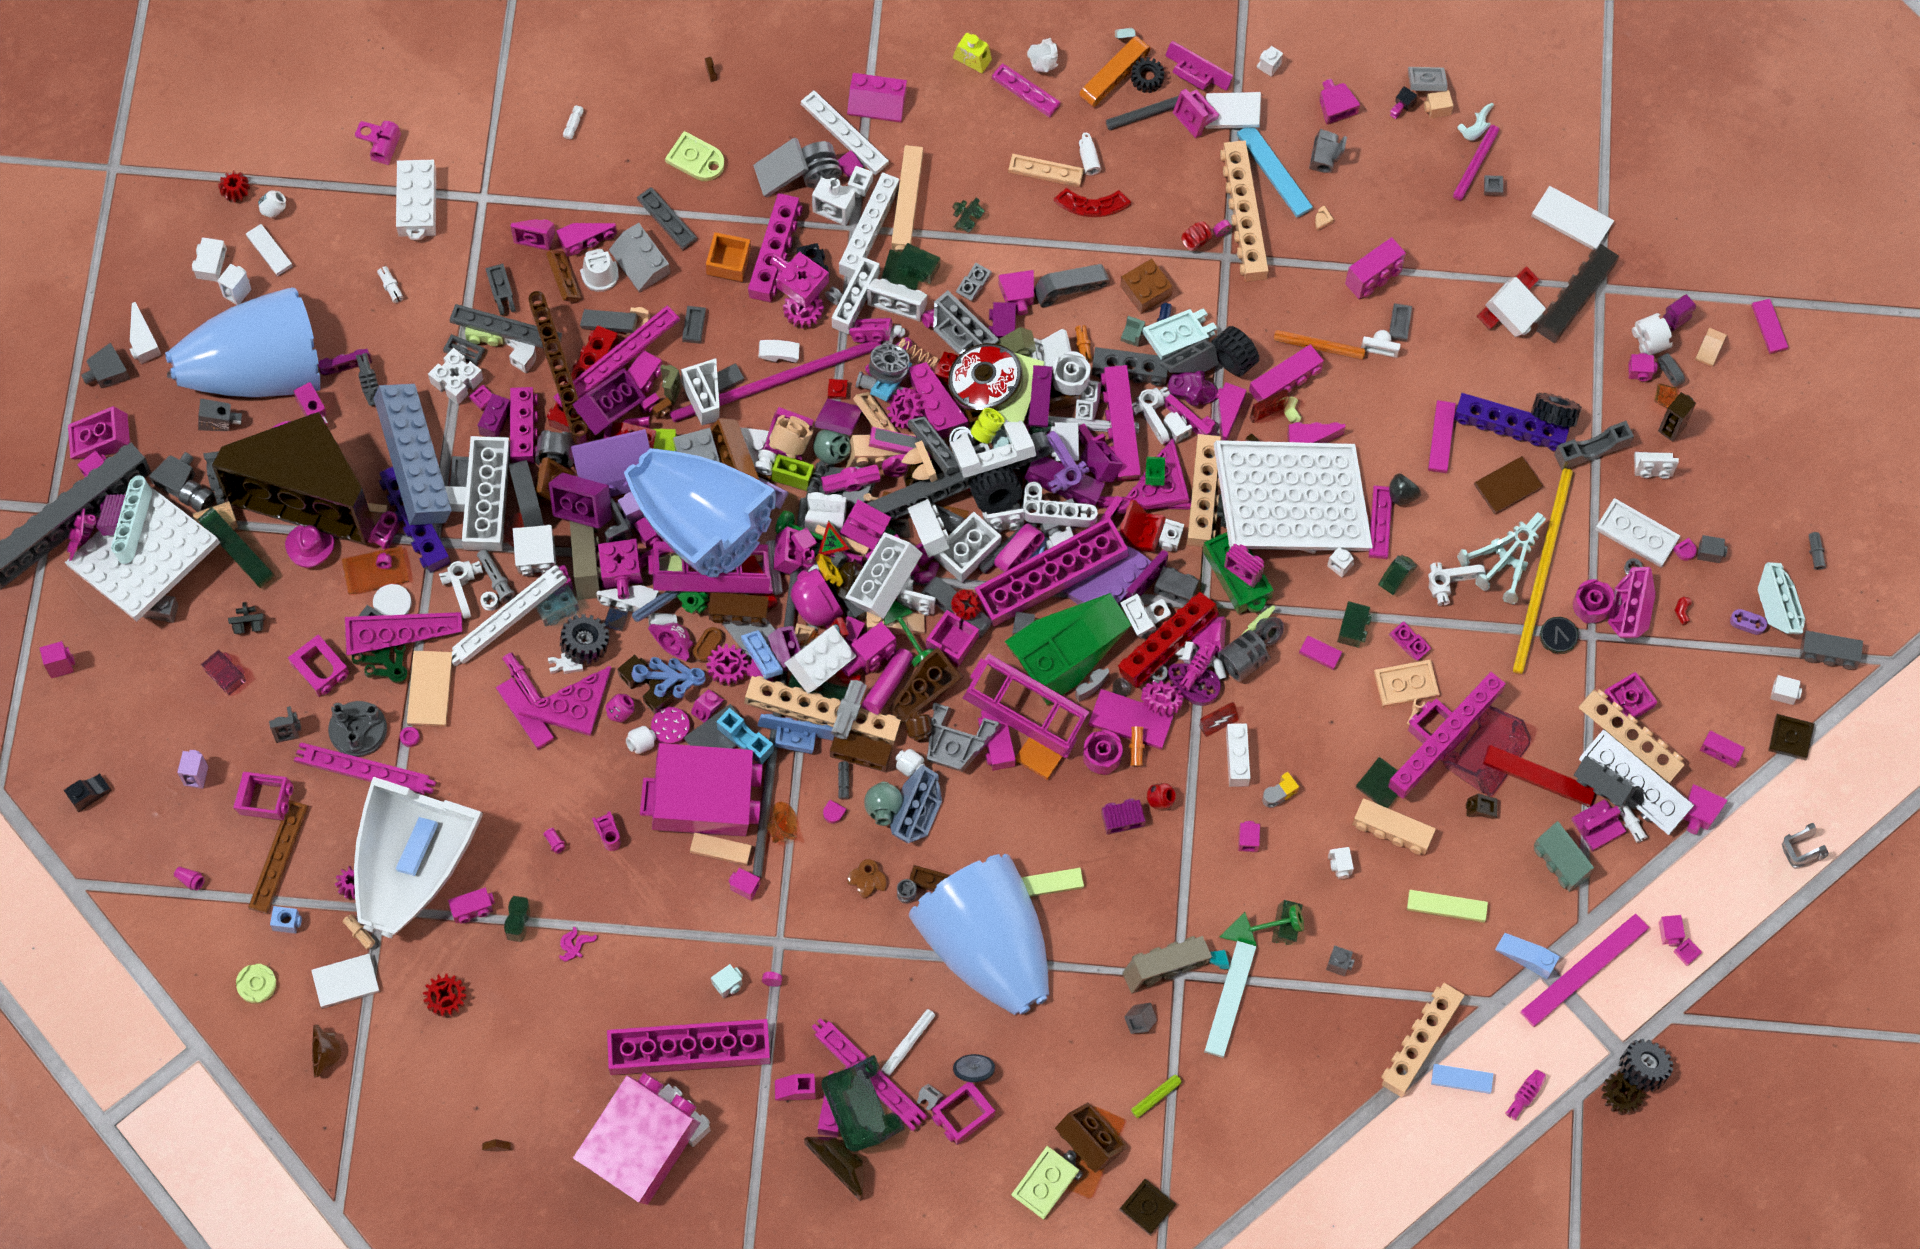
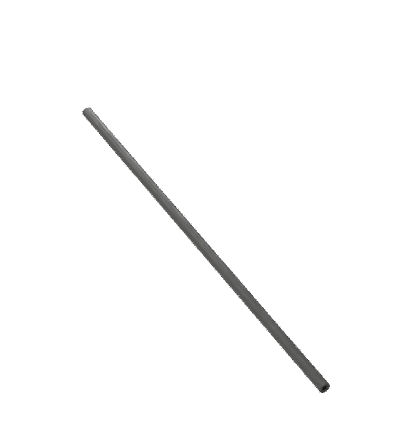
M801 498L799 503L797 526L805 528V517L808 512L807 498ZM801 566L790 574L784 627L794 626L796 607L792 602L790 594L792 586L801 571ZM783 671V674L778 675L777 682H782L786 685L788 671ZM773 712L775 717L782 718V714ZM771 729L769 741L773 743V747L776 736L775 729ZM774 747V752L767 758L752 872L753 875L760 879L762 878L778 747Z

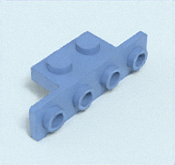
M761 714L758 721L759 727L776 730L774 747L812 754L815 737L827 740L834 739V735L831 734L833 727L829 725H817L809 721L801 722L792 718H780L772 714Z

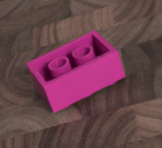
M1391 237L1348 268L1346 286L1358 299L1364 296L1368 297L1376 287H1382L1392 276L1396 277L1402 272L1406 252Z

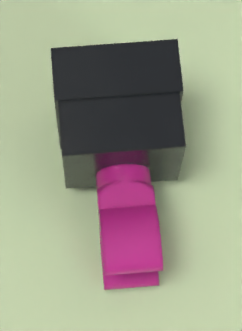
M1404 86L1396 96L1395 102L1397 104L1391 109L1390 116L1397 119L1403 108L1408 111L1410 107H1413L1417 102V94Z

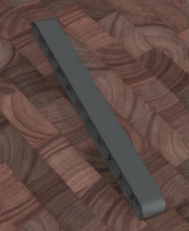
M1038 432L1030 435L1035 446L1036 456L1008 464L1007 466L1014 470L1048 456L1052 452V447L1046 434ZM961 471L950 474L941 472L936 474L938 478L936 481L931 482L930 479L922 480L866 504L891 517L890 521L908 514L907 508L928 499L930 504H933L971 488L972 478L977 475L963 478Z

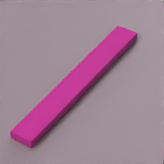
M668 305L573 381L578 399L607 380L678 323L680 318ZM557 393L553 398L562 407ZM567 398L565 401H572L573 398Z
M1635 913L1522 1009L1520 1014L1532 1027H1535L1645 933L1649 927Z

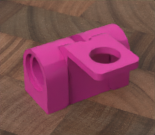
M361 121L355 132V137L373 142L370 151L371 161L389 165L401 136L399 126L391 121H383L381 126ZM368 127L371 129V133L366 136L362 135L361 130Z

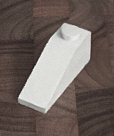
M136 302L132 303L130 328L132 348L129 350L133 358H138L140 364L160 356L161 353Z

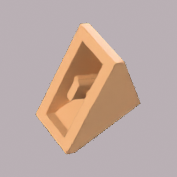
M1709 328L1695 360L1713 367L1726 334Z

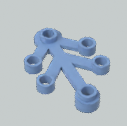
M652 657L649 667L653 670L660 669L663 672L648 671L644 665H635L631 674L636 682H643L645 679L665 680L663 683L655 686L654 694L658 697L665 696L666 690L677 681H685L681 685H676L673 690L675 697L682 698L688 688L692 685H702L706 679L703 670L699 668H692L690 670L676 658L670 659L667 666L660 658Z

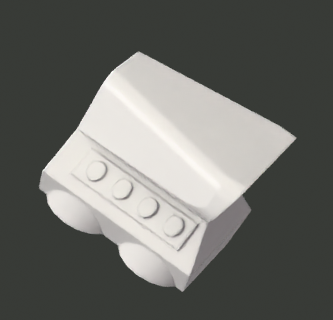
M808 493V512L805 517V528L807 527L809 531L815 532L817 525L826 528L829 520L835 529L840 532L846 517V497L837 494Z

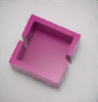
M946 610L926 639V648L936 649L939 647L954 665L959 667L978 640L979 629L964 621L961 630V618Z

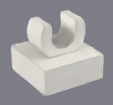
M1186 642L1185 648H1181L1175 655L1178 656L1179 660L1190 664L1198 649L1193 642Z

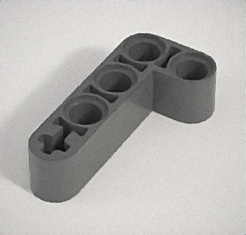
M1097 264L1046 274L1038 281L1034 288V293L1040 306L1044 308L1054 304L1059 296L1103 288L1110 283V279L1104 266Z
M527 460L508 464L524 527L544 526Z
M934 577L920 594L935 597L936 606L944 612L948 610L954 614L951 601L957 591L942 579ZM966 600L965 602L962 601V603L965 604V610L968 607H972L969 604L968 600ZM981 611L973 619H961L962 627L963 622L966 621L979 629V639L985 635L992 625L991 619Z

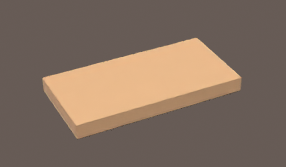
M414 651L407 725L446 727L452 652Z

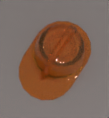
M777 802L774 804L773 815L767 825V829L772 836V842H785L788 839L794 840L797 838L798 825L796 813L787 803Z

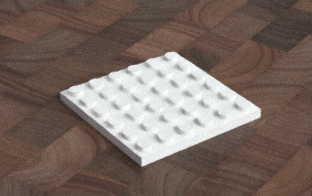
M152 487V496L135 556L131 562L126 564L120 563L111 550L114 535L103 536L100 531L75 552L71 561L68 559L65 562L71 570L136 622L221 543L216 536Z

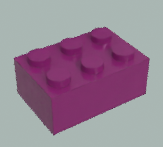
M561 473L549 482L553 516L598 529L613 518L609 485L566 473Z

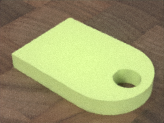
M685 131L665 158L666 163L701 181L714 180L724 170V157L722 153L714 146ZM716 164L719 168L717 170H710L709 166Z

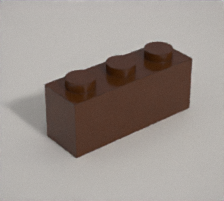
M711 592L708 612L709 620L714 623L731 622L735 625L747 623L757 627L767 625L769 600L766 596Z
M851 731L847 739H839L834 736L830 748L831 758L885 773L892 754V745L885 740H872L867 735H854Z

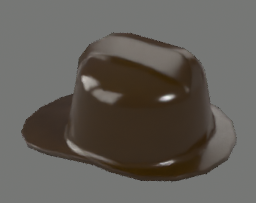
M857 559L842 565L839 572L843 583L840 587L835 583L837 595L847 601L849 600L845 597L863 569V566L857 563Z

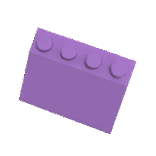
M644 429L571 446L577 476L609 485L610 497L631 492L624 472L632 464L637 465L640 456L646 453L650 447L646 430Z
M1127 546L1129 556L1095 573L1093 577L1082 580L1061 592L1077 605L1111 593L1121 608V602L1125 600L1126 589L1145 570L1151 561L1137 550Z

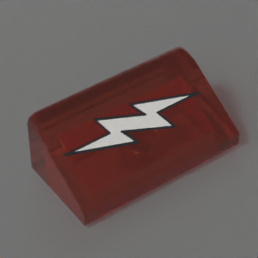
M1231 702L1200 718L1199 727L1206 737L1227 727V724H1233L1239 720L1235 703Z

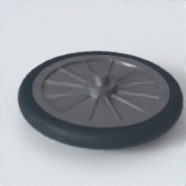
M970 1054L956 1060L953 1065V1072L956 1077L963 1081L982 1082L994 1074L995 1064L986 1056Z

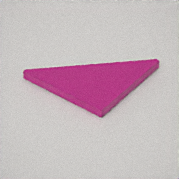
M1173 438L1170 439L1166 447L1157 456L1165 458L1164 486L1145 485L1144 473L1137 485L1126 496L1124 502L1117 508V514L1126 513V508L1131 500H1136L1144 510L1189 502Z
M611 666L593 673L581 681L569 685L524 709H520L518 715L590 736Z

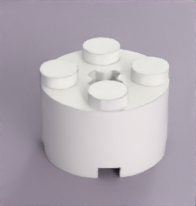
M1659 313L1636 321L1635 327L1632 328L1633 336L1640 343L1639 350L1641 353L1654 355L1672 347L1673 342L1669 343V338L1672 337L1666 320L1658 317L1660 316Z
M1069 351L1055 359L1052 369V382L1054 388L1063 394L1080 395L1089 384L1090 364L1082 354Z

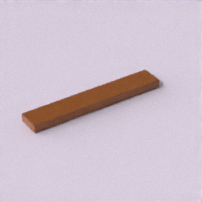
M291 800L288 801V812L279 824L248 906L250 910L267 915L308 809L307 805Z

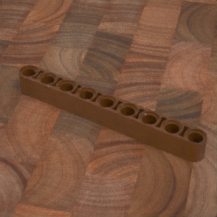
M534 291L528 297L530 310L572 439L578 444H583L589 439L587 424L580 415L576 418L570 417L573 414H578L572 405L579 400L545 295L540 291ZM536 301H541L539 304H534ZM541 317H546L545 320H539ZM546 333H552L550 336H544ZM552 349H557L554 353L549 352ZM557 365L563 366L560 369L555 368ZM561 382H568L566 385H560ZM567 398H573L572 401H565ZM577 431H584L582 434H576Z

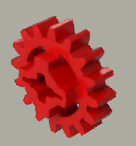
M448 973L445 974L444 978H441L438 974L436 981L431 978L432 984L425 985L428 991L423 992V996L427 997L423 1001L425 1004H429L427 1009L429 1011L433 1010L435 1016L440 1012L442 1018L445 1017L446 1013L451 1017L453 1015L452 1011L455 1010L459 1013L458 1007L465 1006L462 1000L467 999L466 994H463L466 992V988L461 987L463 984L461 980L456 982L457 978L455 975L450 979ZM454 987L458 990V997L453 994ZM446 993H448V995H449L448 997H447V996H444L443 998L441 997L442 994H443V995H446ZM432 994L437 998L435 1004L432 1001Z

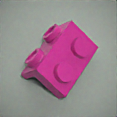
M891 318L856 319L854 328H850L849 333L854 342L889 341L893 322Z

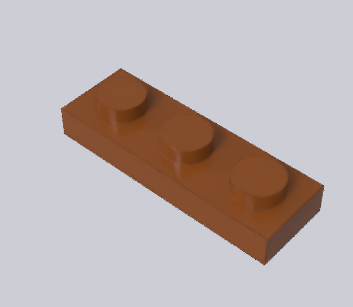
M549 250L546 256L563 301L578 302L581 296L564 251Z

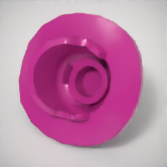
M299 525L288 534L285 548L289 558L296 565L310 568L319 565L330 556L334 549V538L330 534L320 532L315 526L308 525L304 527Z

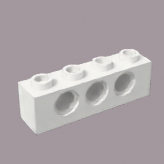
M862 257L832 316V328L849 334V329L853 327L867 300L868 285L874 278L877 279L880 274L879 263Z

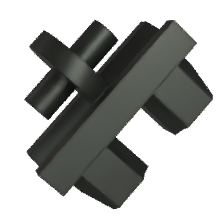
M247 602L242 603L243 608L236 609V614H244V616L228 618L229 624H232L234 634L245 633L244 622H251L252 632L263 631V620H266L263 613L249 615L251 612H256L255 606L248 607Z

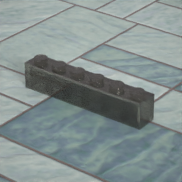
M1602 244L1597 249L1593 248L1588 256L1590 259L1587 262H1582L1578 268L1579 273L1572 275L1568 281L1569 286L1566 289H1561L1557 296L1558 300L1556 302L1552 301L1547 308L1548 313L1546 315L1542 314L1537 321L1538 328L1536 332L1554 344L1617 264L1619 255Z

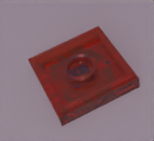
M1284 389L1253 404L1249 417L1251 422L1255 423L1284 409L1289 397L1288 390Z

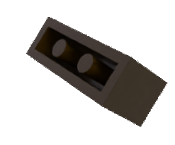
M1680 392L1667 408L1658 432L1673 442L1686 427L1696 405L1693 398Z

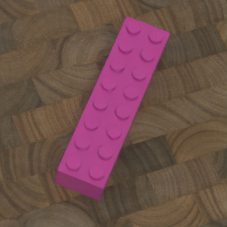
M1109 517L975 587V593L979 595V599L982 602L981 605L991 619L993 626H996L1015 616L1016 612H1023L1129 556L1128 548Z
M767 1019L607 1030L610 1075L770 1064Z

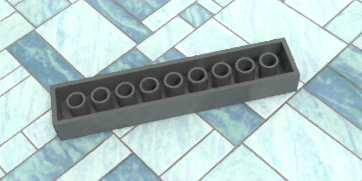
M131 442L128 445L122 446L114 456L108 457L101 466L92 469L88 476L77 481L67 492L61 493L54 502L44 506L37 515L31 516L23 526L14 529L12 534L6 539L0 540V590L65 541L69 536L70 529L75 527L76 516H80L83 509H85V515H94L96 517L101 513L100 506L104 502L106 495H124L133 477L143 476L146 478L152 473L145 457Z

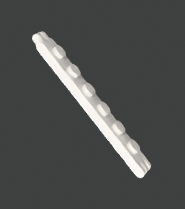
M557 565L550 568L452 648L453 665L457 666L460 663L464 664L566 583L567 578L563 576L564 574Z

